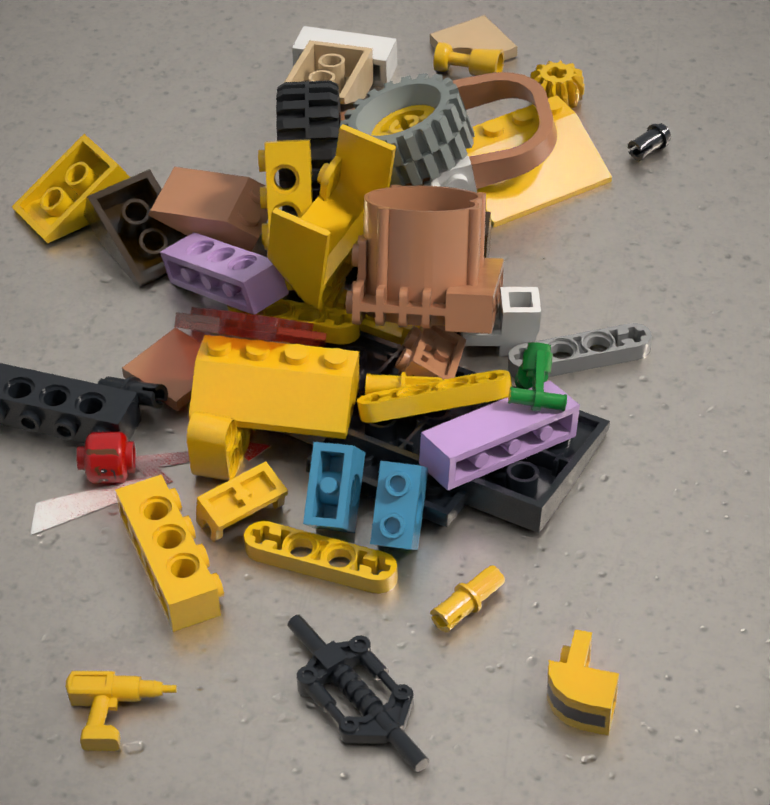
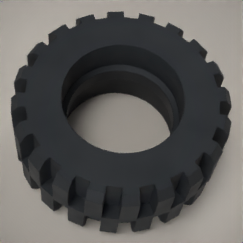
M331 80L284 82L277 87L276 94L277 141L310 140L314 202L320 193L321 184L317 183L319 171L325 163L330 164L336 156L341 122L339 86ZM288 168L278 170L280 187L291 188L295 185L296 176L292 170ZM282 206V211L298 217L296 210L292 206Z

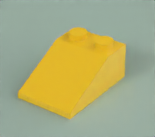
M83 134L11 207L47 243H50L89 225L84 216L87 196L128 179L130 176L86 134Z

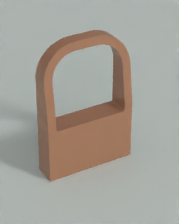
M510 72L489 73L453 80V83L457 85L466 110L501 99L516 98L532 103L536 107L540 119L537 132L525 143L506 150L469 156L476 189L523 175L539 166L552 153L557 142V129L547 94L536 80L522 74ZM346 111L341 112V120H346L344 117ZM430 177L422 179V185L418 186H424V182L429 181ZM412 183L405 184V186H413Z

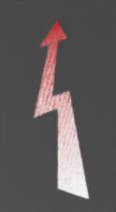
M250 442L244 457L250 461L271 445ZM188 451L136 456V469L145 477L37 502L35 504L30 536L116 504L115 489L161 474L166 484L173 482L160 467L189 463Z

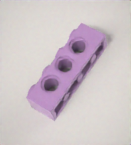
M195 232L160 252L171 284L252 315L257 314L289 294L285 278L267 257Z

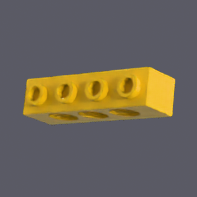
M310 140L266 141L264 143L265 149L258 150L259 172H266V187H260L261 209H268V223H262L263 245L270 232L271 213L275 208L279 209L284 205L292 206L296 210L298 218H301L313 203ZM288 168L294 172L296 176L294 186L282 188L277 184L275 175L279 169ZM285 280L287 290H294Z
M162 474L115 489L120 518L172 631L175 632L221 616L219 598L224 597L221 580L216 572L210 574L208 570L210 562L204 545L202 543L196 545L193 540L196 539L194 526L188 515L182 517L180 513L182 505L177 490L175 488L168 489Z

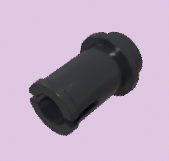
M662 123L651 124L647 128V132L628 143V149L636 146L628 152L633 159L641 161L656 149L667 147L671 139V133L667 126Z

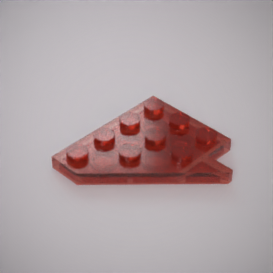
M191 307L190 314L176 312L174 327L323 348H325L327 334L313 331L314 323Z

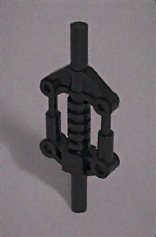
M301 615L293 616L288 622V627L313 655L307 665L300 668L297 672L298 692L302 696L311 697L324 713H329L339 724V736L344 742L379 744L390 742L416 772L425 769L429 764V758L404 732L414 704L412 688L405 684L398 685L388 675L389 670L371 651V643L366 636L358 635L350 641L336 643L333 640L326 644ZM363 666L376 681H381L390 690L391 696L388 703L383 705L380 698L355 673L353 667ZM333 682L363 717H345L336 707V700L323 685Z

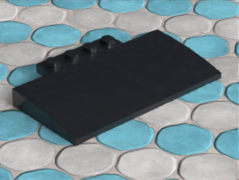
M360 330V337L349 344H333L319 341L314 346L359 351V390L346 439L287 432L281 433L312 445L314 442L352 445L364 451L365 460L360 493L376 499L380 461L421 466L419 464L421 432L499 400L380 422H362L360 420L357 399L365 395L366 374L397 376L399 370L394 367L406 347ZM458 366L455 377L476 374V372ZM579 410L576 437L451 490H446L428 473L422 518L448 527L465 505L540 533L594 455L609 430L610 421ZM312 454L306 459V472L310 473Z

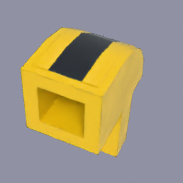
M575 629L571 646L563 645L559 662L549 660L547 701L554 715L566 725L582 731L609 736L617 702L619 673L589 668L592 632Z

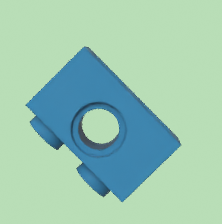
M313 443L303 520L304 525L320 530L355 533L365 460L364 451L352 445Z
M380 461L370 544L418 550L428 475L427 467Z

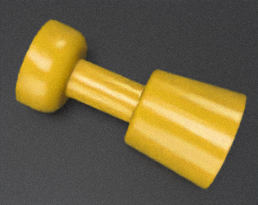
M439 42L434 52L433 67L438 72H446L451 65L467 67L469 73L474 76L503 72L504 51L502 49H473L469 55L453 52L451 45Z

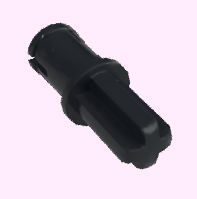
M107 376L105 379H99L97 383L137 392L139 405L155 409H161L165 405L163 402L155 401V399L163 401L168 399V391L165 385L141 382L139 378L134 376L127 379Z

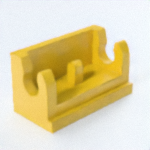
M265 461L198 496L196 522L201 529L207 526L210 527L211 540L215 542L223 537V529L270 504L273 505L274 509L283 506L285 496L288 495V489Z

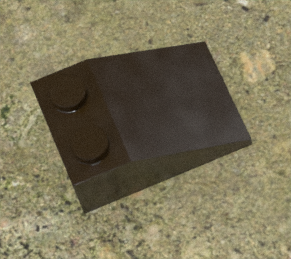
M150 169L87 196L84 216L100 244L139 288L168 275L160 252L187 237V235L148 215L162 190Z

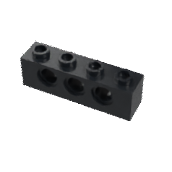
M0 363L1 425L85 443L87 436L92 432H123L127 436L128 441H130L142 420L137 392Z

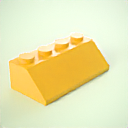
M204 335L195 360L189 421L194 412L234 418L237 427L346 439L359 390V351Z

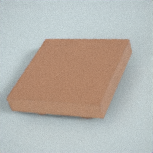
M175 327L122 367L123 377L127 379L134 376L139 378L141 382L165 385L168 391L167 401H160L178 411L191 400L195 360L201 342Z

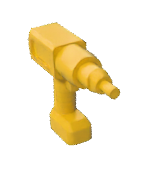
M71 671L65 683L71 706H91L86 726L82 729L80 737L81 748L85 751L119 750L121 740L119 730L112 725H104L108 711H117L118 702L140 701L141 698L163 696V693H177V685H163V682L156 680H142L140 676H116L115 671Z

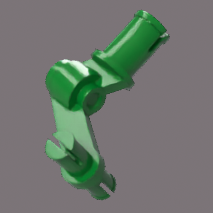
M529 342L527 344V350H524L522 364L519 366L514 378L517 388L511 386L509 389V404L531 406L533 411H541V408L565 411L567 404L566 394L544 392V382L548 380V375L551 374L553 353H551V345L538 342Z

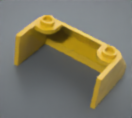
M344 124L339 128L336 156L330 164L325 163L319 171L317 183L321 184L319 196L301 218L275 208L271 213L270 232L264 244V249L268 251L267 258L306 304L319 310L326 305L353 268V244H357L358 236L363 235L364 195L377 189L390 187L396 146Z

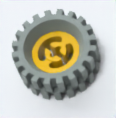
M426 73L419 74L413 80L411 76L402 77L401 82L393 84V81L383 84L384 89L380 91L373 89L367 93V99L359 98L353 103L355 109H348L344 114L346 120H341L340 127L342 124L396 146L390 186H405L408 183L418 186L422 185V179L429 176L431 180L440 177L439 171L442 169L450 171L456 166L455 159L463 160L468 154L466 149L472 148L474 143L472 138L475 137L456 83L454 84L453 80L449 77L443 79L442 75L434 74L430 79Z

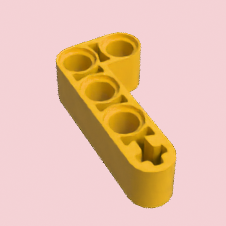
M194 412L187 428V447L191 473L197 476L225 481L235 478L256 429L237 427L234 418Z

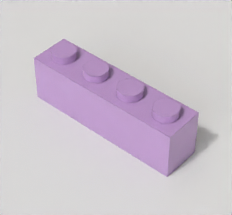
M552 381L544 382V392L566 394ZM567 395L565 411L541 408V411H533L531 406L509 404L508 397L421 432L419 464L427 467L428 473L446 490H451L576 437L580 405Z

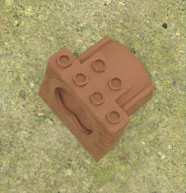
M391 185V187L377 189L365 194L363 235L358 236V242L353 244L352 267H358L357 281L352 282L351 291L348 290L346 295V313L352 314V324L361 325L367 314L375 318L376 326H384L385 322L397 323L399 327L419 325L422 328H430L431 326L445 325V331L492 334L498 313L500 287H503L504 259L484 258L486 193H476L440 186Z

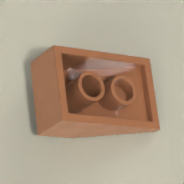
M174 167L148 215L187 236L195 232L251 252L262 233V223H266L268 220V209H261L260 187H266V185L245 176Z

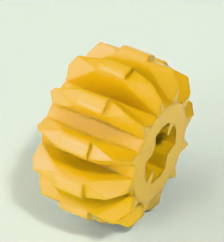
M548 60L547 65L539 64L536 66V70L531 72L530 78L536 80L544 88L547 98L557 95L570 108H576L577 103L582 100L585 84H583L584 77L582 76V70L575 68L574 63L563 64L562 60L558 63H553Z

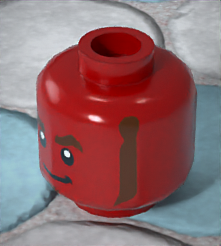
M92 432L87 436L85 445L77 447L78 470H85L87 479L93 484L124 483L129 473H135V442L128 441L127 436L123 432Z

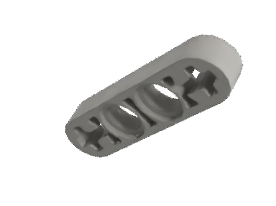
M629 323L534 342L551 345V353L553 354L556 352H566L571 355L566 359H559L553 356L551 374L548 375V377L645 358L651 350L652 335L648 327L638 323ZM528 343L514 346L508 354V371L514 378L519 366L522 364L524 350H527ZM593 345H602L606 347L607 350L603 352H595L590 350L589 347Z

